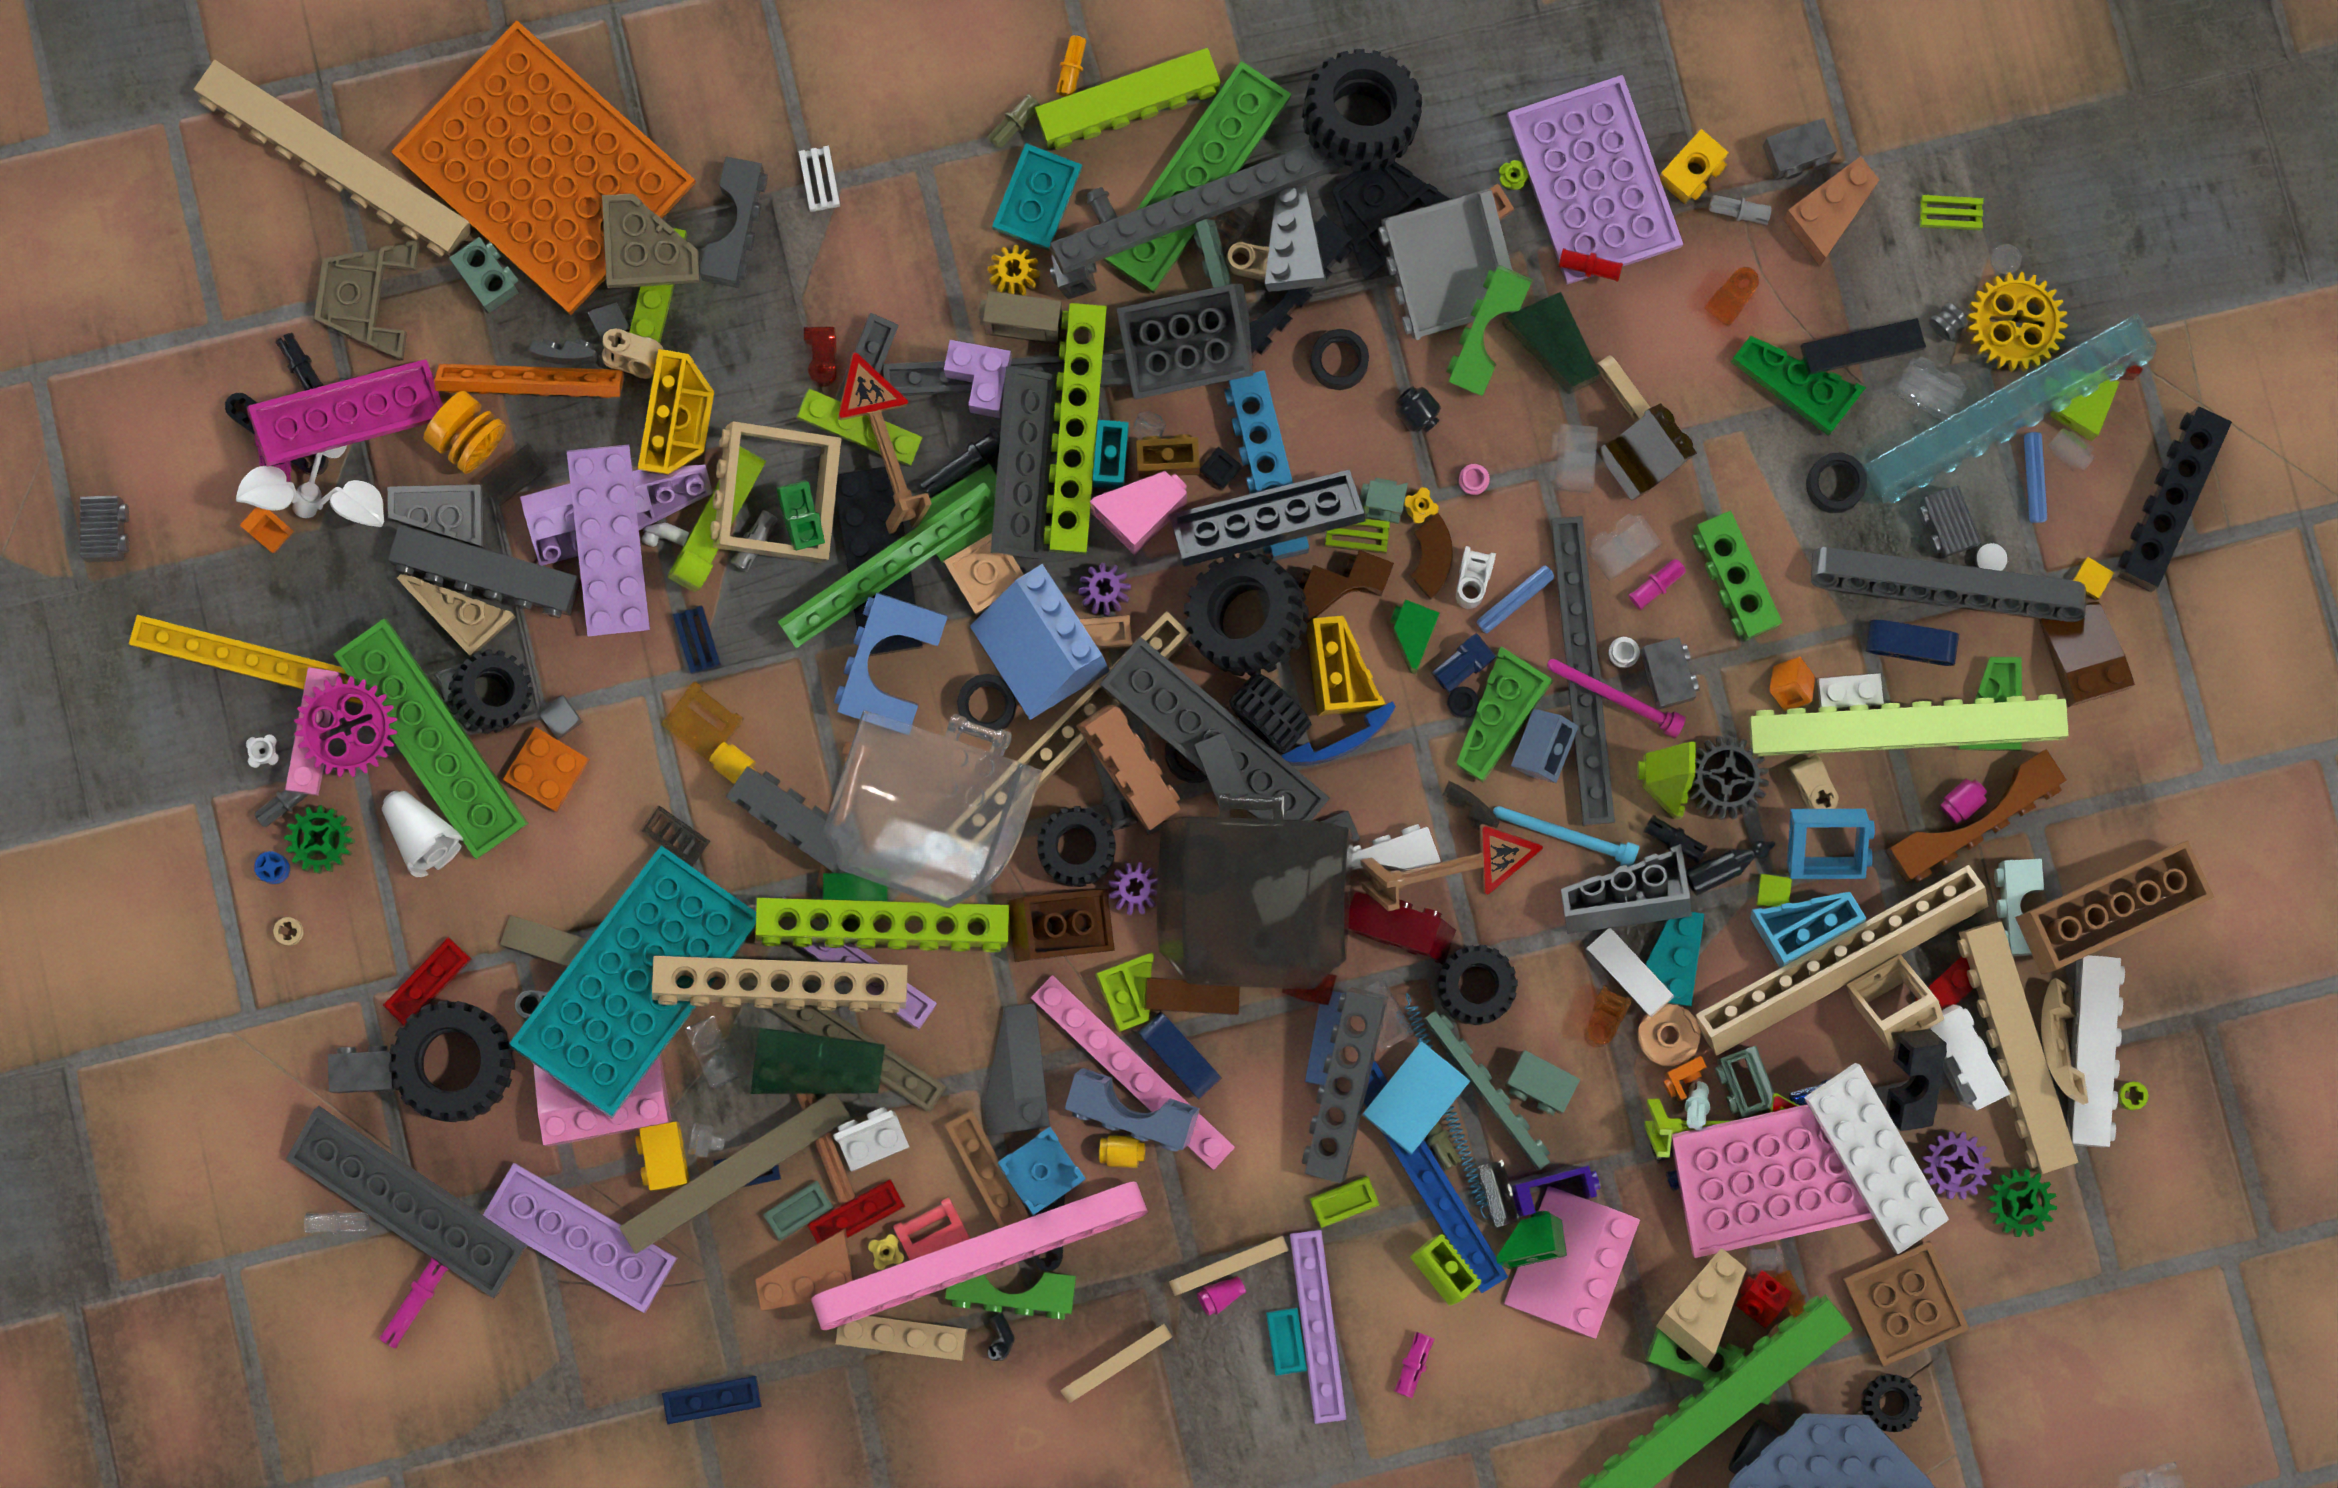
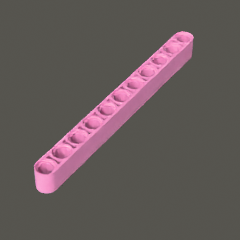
M1137 1182L1125 1183L826 1290L812 1297L811 1302L821 1329H833L1131 1222L1146 1215L1148 1210Z

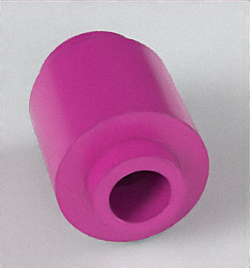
M1965 778L1943 798L1944 802L1940 805V808L1957 824L1961 820H1967L1987 802L1984 796L1987 791L1976 779L1970 781Z

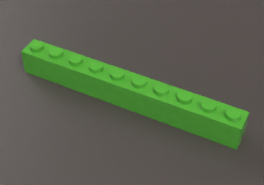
M1826 1294L1821 1298L1819 1296L1813 1297L1803 1306L1805 1311L1796 1318L1792 1315L1782 1321L1778 1326L1779 1331L1770 1338L1766 1335L1753 1345V1352L1746 1357L1740 1355L1728 1365L1730 1370L1721 1377L1718 1375L1711 1377L1703 1385L1704 1390L1696 1397L1691 1394L1682 1400L1678 1405L1679 1410L1670 1417L1666 1414L1659 1418L1653 1424L1654 1430L1646 1436L1640 1434L1628 1444L1630 1449L1621 1456L1618 1453L1611 1456L1603 1464L1604 1469L1597 1475L1593 1473L1587 1475L1579 1482L1578 1486L1580 1488L1654 1487L1851 1332L1853 1329L1850 1323Z

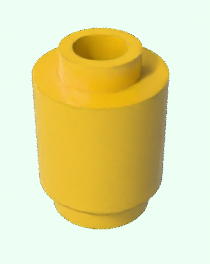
M722 742L709 759L714 765L713 768L733 784L736 783L747 766L757 772L754 769L756 761L734 744L728 745L726 742Z
M1109 1135L1108 1138H1101L1099 1149L1100 1163H1105L1108 1167L1138 1168L1139 1162L1145 1161V1143H1140V1140L1132 1136Z

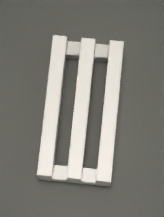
M829 145L823 146L821 149L812 148L810 151H799L810 212L840 207ZM820 156H825L833 199V201L827 202L819 162ZM809 158H813L821 201L818 204H815L807 163Z

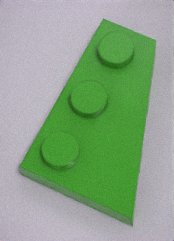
M1990 657L1975 699L1994 698V703L2007 702V697L2022 696V657ZM2022 742L1962 745L1958 747V750L2021 751Z

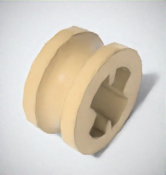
M291 917L278 920L273 929L276 940L287 946L299 943L304 934L301 923ZM286 923H291L292 928L297 929L296 936L291 935V940H286V936L280 933L282 927L286 928Z

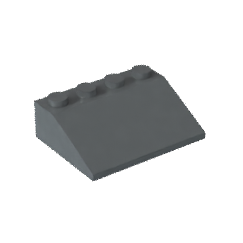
M1230 284L1116 308L1134 400L1253 376L1249 312L1243 284Z

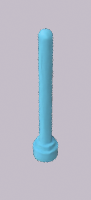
M1501 806L1493 809V815L1497 819L1616 857L1615 861L1621 862L1620 866L1627 865L1629 867L1634 865L1639 845L1627 842V844L1620 843L1619 846Z

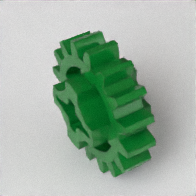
M322 805L318 806L316 813L312 808L307 807L305 817L298 813L295 814L298 823L296 825L288 823L287 827L293 830L292 835L284 836L285 840L292 842V845L286 848V852L290 854L296 853L292 862L299 864L304 861L302 869L308 872L313 866L314 872L317 874H321L322 867L324 866L327 871L333 872V863L335 862L343 866L342 855L351 856L352 852L346 849L347 844L355 843L354 839L347 837V834L353 831V827L343 826L347 818L344 815L336 818L337 810L333 808L326 814L325 807ZM319 819L329 820L328 823L326 822L322 826H316L312 823V821ZM303 831L304 842L300 845V836ZM318 833L323 836L322 839L325 842L322 846L316 844L315 836ZM339 834V845L336 848L335 837ZM317 853L328 857L322 860L310 859L311 856L314 857Z
M2014 1169L2010 1170V1178L2004 1174L1998 1176L2001 1185L1991 1184L1990 1187L1995 1191V1195L1987 1196L1986 1200L1993 1202L1994 1207L1987 1209V1212L1996 1213L1997 1217L1992 1223L1994 1225L2003 1223V1233H2008L2011 1229H2014V1237H2021L2024 1230L2027 1237L2034 1236L2033 1228L2043 1232L2045 1227L2042 1222H2052L2054 1220L2048 1213L2049 1211L2057 1210V1206L2050 1204V1200L2057 1196L2056 1193L2047 1192L2051 1185L2050 1182L2042 1184L2039 1182L2042 1174L2036 1173L2031 1178L2029 1169H2023L2021 1176H2019L2017 1170ZM2025 1182V1185L2018 1191L2008 1188L2013 1183ZM2037 1192L2040 1194L2042 1206L2038 1205ZM2025 1196L2024 1203L2028 1205L2027 1208L2018 1209L2019 1203L2016 1201V1198ZM2002 1200L2005 1201V1203H2006V1207H2007V1213H2006V1215H2005V1213H2004V1211H2003V1208H2002ZM2028 1215L2035 1218L2034 1221L2028 1224H2018L2023 1216Z

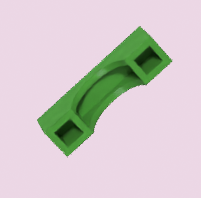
M1501 265L1497 267L1495 272L1489 270L1483 287L1488 290L1484 299L1477 298L1471 316L1476 318L1472 327H1465L1458 344L1463 345V349L1459 357L1453 355L1446 371L1451 374L1448 382L1483 396L1497 365L1485 349V328L1488 322L1498 314L1520 310L1533 279Z
M1044 1272L1040 1281L1032 1289L1020 1294H1008L995 1288L987 1279L986 1274L947 1287L945 1299L952 1300V1307L970 1309L972 1302L984 1304L983 1310L1002 1312V1306L1014 1307V1314L1033 1316L1034 1310L1047 1311L1046 1318L1065 1320V1314H1072L1076 1276Z

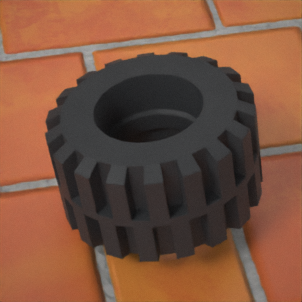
M485 650L482 654L477 652L455 671L452 676L453 680L448 686V690H451V693L448 695V703H454L451 711L453 715L457 713L461 715L458 721L462 725L468 722L471 724L469 729L472 731L480 728L484 734H489L492 730L497 733L501 732L504 728H509L525 713L531 702L528 698L533 693V687H528L532 680L530 674L524 676L523 671L526 667L523 663L519 666L514 663L517 658L513 655L506 658L504 657L505 652L500 650L495 654L492 653V650ZM480 677H489L499 682L505 692L504 705L492 707L484 704L475 692V680Z
M1254 673L1229 700L1235 714L1264 742L1282 753H1287L1312 726L1305 711L1276 683L1259 673Z
M1074 806V808L1069 809L1065 807L1056 814L1054 812L1050 815V819L1042 825L1037 839L1038 856L1046 873L1058 883H1064L1069 887H1084L1089 883L1094 884L1100 877L1105 876L1109 867L1113 864L1116 853L1115 836L1105 818L1100 813H1095L1093 809L1088 807L1084 809L1081 806ZM1082 829L1093 837L1095 852L1089 861L1073 865L1061 858L1058 852V843L1061 836L1069 830Z
M1470 945L1459 949L1447 959L1437 978L1438 998L1440 997L1442 1001L1441 1005L1444 1010L1446 1009L1452 1018H1457L1464 1024L1482 1025L1495 1021L1508 1011L1517 994L1518 979L1515 978L1516 971L1514 966L1511 967L1510 960L1506 955L1502 956L1499 950L1488 948L1487 945ZM1471 967L1486 969L1495 980L1496 988L1493 996L1481 1004L1467 1001L1459 990L1460 976Z

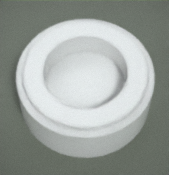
M1986 544L1977 551L1974 559L1977 568L2002 571L2007 564V554L1998 544Z

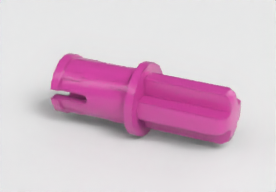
M1673 559L1655 575L1650 574L1648 576L1649 580L1633 593H1630V600L1639 610H1642L1659 594L1664 595L1666 593L1665 589L1685 574V567L1679 560Z

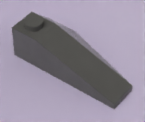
M1036 1003L1004 1008L984 1103L988 1136L1047 1129L1050 1127Z

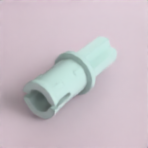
M1697 1081L1696 1090L1694 1082L1689 1086V1098L1685 1103L1687 1126L1695 1128L1696 1131L1702 1130V1125L1706 1124V1115L1710 1110V1103L1708 1101L1709 1087L1704 1082Z

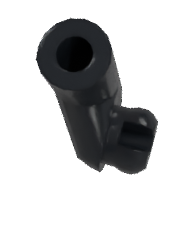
M1003 1312L989 1319L996 1333L991 1346L987 1350L988 1357L993 1361L1004 1360L1009 1355L1015 1341L1014 1334Z

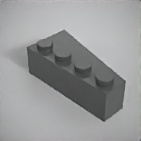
M1681 844L1671 847V851L1657 856L1655 853L1644 858V861L1627 867V865L1615 868V872L1602 877L1597 875L1562 888L1561 896L1567 934L1692 916L1691 898Z

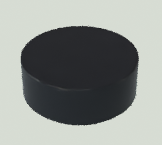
M1465 686L1455 688L1447 700V707L1450 713L1461 719L1472 716L1479 705L1476 692Z

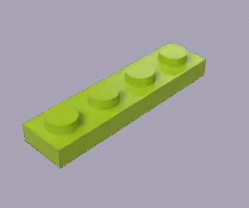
M673 228L675 232L686 240V230ZM675 284L640 287L629 333L652 338L659 343L661 342Z
M810 388L807 390L797 414V419L881 454L867 415L839 420L840 401ZM884 421L898 462L911 466L922 437Z

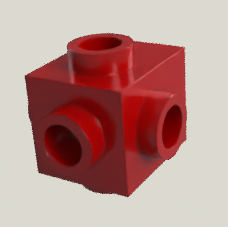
M1761 1270L1754 1279L1748 1276L1738 1290L1742 1295L1735 1306L1766 1329L1782 1311L1792 1292Z

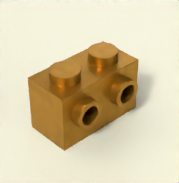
M1180 434L1173 436L1172 439L1147 436L1143 437L1142 440H1136L1138 478H1147L1164 471L1170 476L1173 474L1177 476L1200 475L1198 437Z

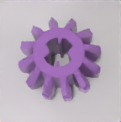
M1100 563L1099 573L1093 567L1088 568L1092 579L1086 576H1081L1080 582L1087 586L1078 589L1079 595L1087 596L1082 601V604L1086 607L1094 602L1092 607L1093 614H1097L1100 607H1104V615L1109 616V606H1113L1115 611L1120 612L1122 609L1118 600L1124 603L1129 601V597L1122 592L1130 591L1131 584L1122 583L1127 578L1125 572L1115 576L1118 569L1117 565H1113L1110 571L1106 572L1105 563ZM1103 583L1110 584L1112 593L1108 594L1106 592V596L1100 595L1098 585L1101 584L1103 587Z
M1138 862L1136 872H1132L1130 863H1125L1126 875L1118 869L1114 871L1116 877L1121 881H1109L1110 887L1119 889L1109 894L1110 899L1122 898L1116 904L1118 910L1126 903L1129 904L1127 908L1128 915H1132L1133 908L1137 905L1139 913L1141 915L1145 914L1144 902L1151 908L1156 906L1149 896H1161V891L1150 888L1161 883L1160 879L1148 880L1153 875L1154 869L1149 868L1142 874L1143 863ZM1137 881V885L1140 883L1143 885L1144 888L1140 889L1139 896H1133V892L1130 895L1127 893L1126 890L1130 888V882Z

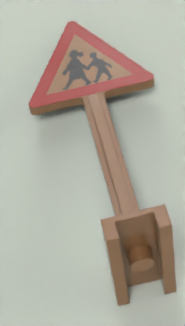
M855 352L851 357L838 419L846 420L864 415L869 417L894 491L893 499L896 505L885 522L889 534L894 533L900 523L907 520L910 521L912 528H916L921 523L932 503L928 493L912 496L911 491L907 489L881 413L887 410L906 407L908 400Z
M1481 824V851L1479 854L1403 872L1399 870L1388 872L1372 857L1360 860L1361 866L1370 873V881L1363 882L1362 889L1387 911L1400 909L1399 889H1402L1405 885L1481 868L1482 890L1488 895L1539 853L1543 846L1535 841Z

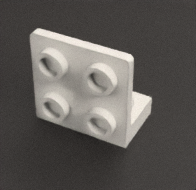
M883 1107L868 1113L867 1117L869 1120L858 1124L857 1121L852 1120L838 1126L839 1132L833 1136L835 1141L839 1142L851 1172L909 1148L905 1134L894 1111L890 1110L887 1112V1109Z

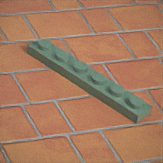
M1436 1011L1428 1015L1423 1020L1466 1078L1470 1080V1083L1536 1170H1541L1550 1163L1546 1157L1550 1154L1546 1146L1540 1139L1536 1141L1532 1139L1527 1132L1531 1129L1527 1121L1520 1113L1516 1116L1508 1107L1511 1104L1508 1096L1501 1088L1497 1091L1489 1082L1492 1079L1491 1074L1482 1063L1478 1066L1470 1057L1473 1051L1463 1038L1460 1040L1456 1039L1451 1032L1454 1026L1444 1013L1438 1015Z

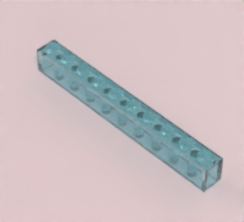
M2136 313L1863 465L1867 479L1882 504L1888 501L1895 503L1907 495L1906 491L1915 486L1922 488L1935 479L1934 476L1942 471L1948 473L1955 470L1962 464L1961 461L1971 455L1975 458L1984 454L1992 443L1998 440L2005 442L2016 435V430L2025 425L2032 427L2044 419L2043 415L2052 410L2059 412L2071 404L2073 398L2079 395L2085 397L2092 394L2099 388L2098 385L2108 379L2110 382L2119 379L2126 373L2127 368L2135 364L2137 366L2146 364L2153 359L2157 343L2139 314Z

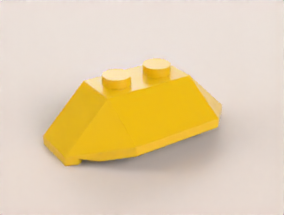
M658 349L637 470L669 475L702 455L705 451L714 391L689 354Z

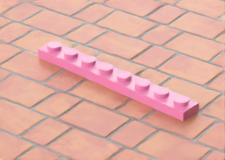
M1053 975L1031 997L1037 1005L1151 1112L1159 1110L1170 1098L1190 1105ZM1198 1114L1188 1147L1214 1170L1235 1147L1202 1115Z

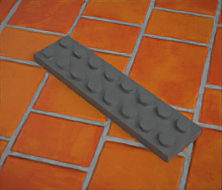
M1141 637L1136 639L1099 684V686L1205 776L1207 775L1194 744L1224 733L1248 792V796L1238 799L1236 802L1288 846L1293 844L1330 799Z
M320 1106L313 1110L286 1160L493 1299L501 1291L527 1247V1244Z

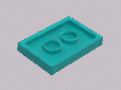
M1025 143L993 222L992 230L1049 251L1050 243L1054 241L1082 171V164Z

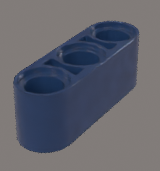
M1870 620L1866 652L1935 665L1954 666L1959 634L1947 630L1887 620Z
M1161 1011L1137 1032L1198 1099L1222 1079L1217 1071Z

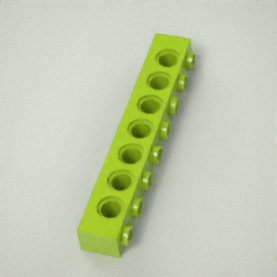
M1070 303L1069 311H1063L1061 329H1067V341H1060L1059 360H1065L1064 372H1058L1056 390L1062 391V402L1055 403L1054 421H1059L1060 427L1059 434L1053 433L1051 452H1057V463L1050 464L1049 483H1055L1054 495H1048L1046 513L1052 514V525H1045L1044 544H1050L1049 552L1082 555L1087 553L1107 306ZM1080 329L1087 330L1091 335V340L1087 344H1078L1074 340V333ZM1076 360H1083L1088 364L1089 370L1084 375H1076L1071 370L1072 363ZM1076 390L1083 392L1086 396L1085 403L1081 406L1072 405L1068 399L1071 392ZM1072 421L1080 422L1083 425L1084 431L1080 436H1070L1066 431L1067 424ZM1068 452L1078 453L1081 457V463L1074 468L1068 467L1063 461L1065 454ZM1072 482L1077 485L1079 493L1076 497L1066 498L1062 495L1061 487L1065 483ZM1064 513H1070L1076 518V525L1071 529H1064L1059 525V517Z
M757 898L755 937L756 941H762L764 946H780L781 942H793V946L811 947L812 943H825V947L842 948L845 943L856 944V947L860 949H873L875 944L888 945V949L904 950L907 949V945H915L924 951L938 950V946H951V950L957 952L969 951L970 947H982L983 952L995 953L1000 952L1001 948H1007L1009 905ZM784 917H792L797 924L791 930H784L779 926V921ZM815 918H823L827 921L828 926L823 931H816L811 927L810 923ZM850 918L855 919L860 927L854 932H848L842 927L843 921ZM883 919L890 923L891 929L885 933H880L874 929L873 924L877 920ZM915 920L922 925L923 929L919 933L912 934L905 929V924L908 921ZM942 921H947L952 924L954 930L952 933L944 935L938 932L936 925ZM973 922H979L984 926L985 932L978 936L973 935L968 931V925Z

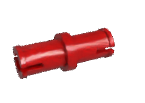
M1563 248L1558 267L1585 273V277L1591 278V275L1618 282L1623 263L1596 257V253L1591 252L1590 255Z

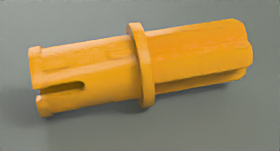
M1072 35L1069 38L1064 62H1060V78L1055 91L1060 96L1066 97L1075 94L1079 74L1083 72L1081 62L1086 39L1081 36Z

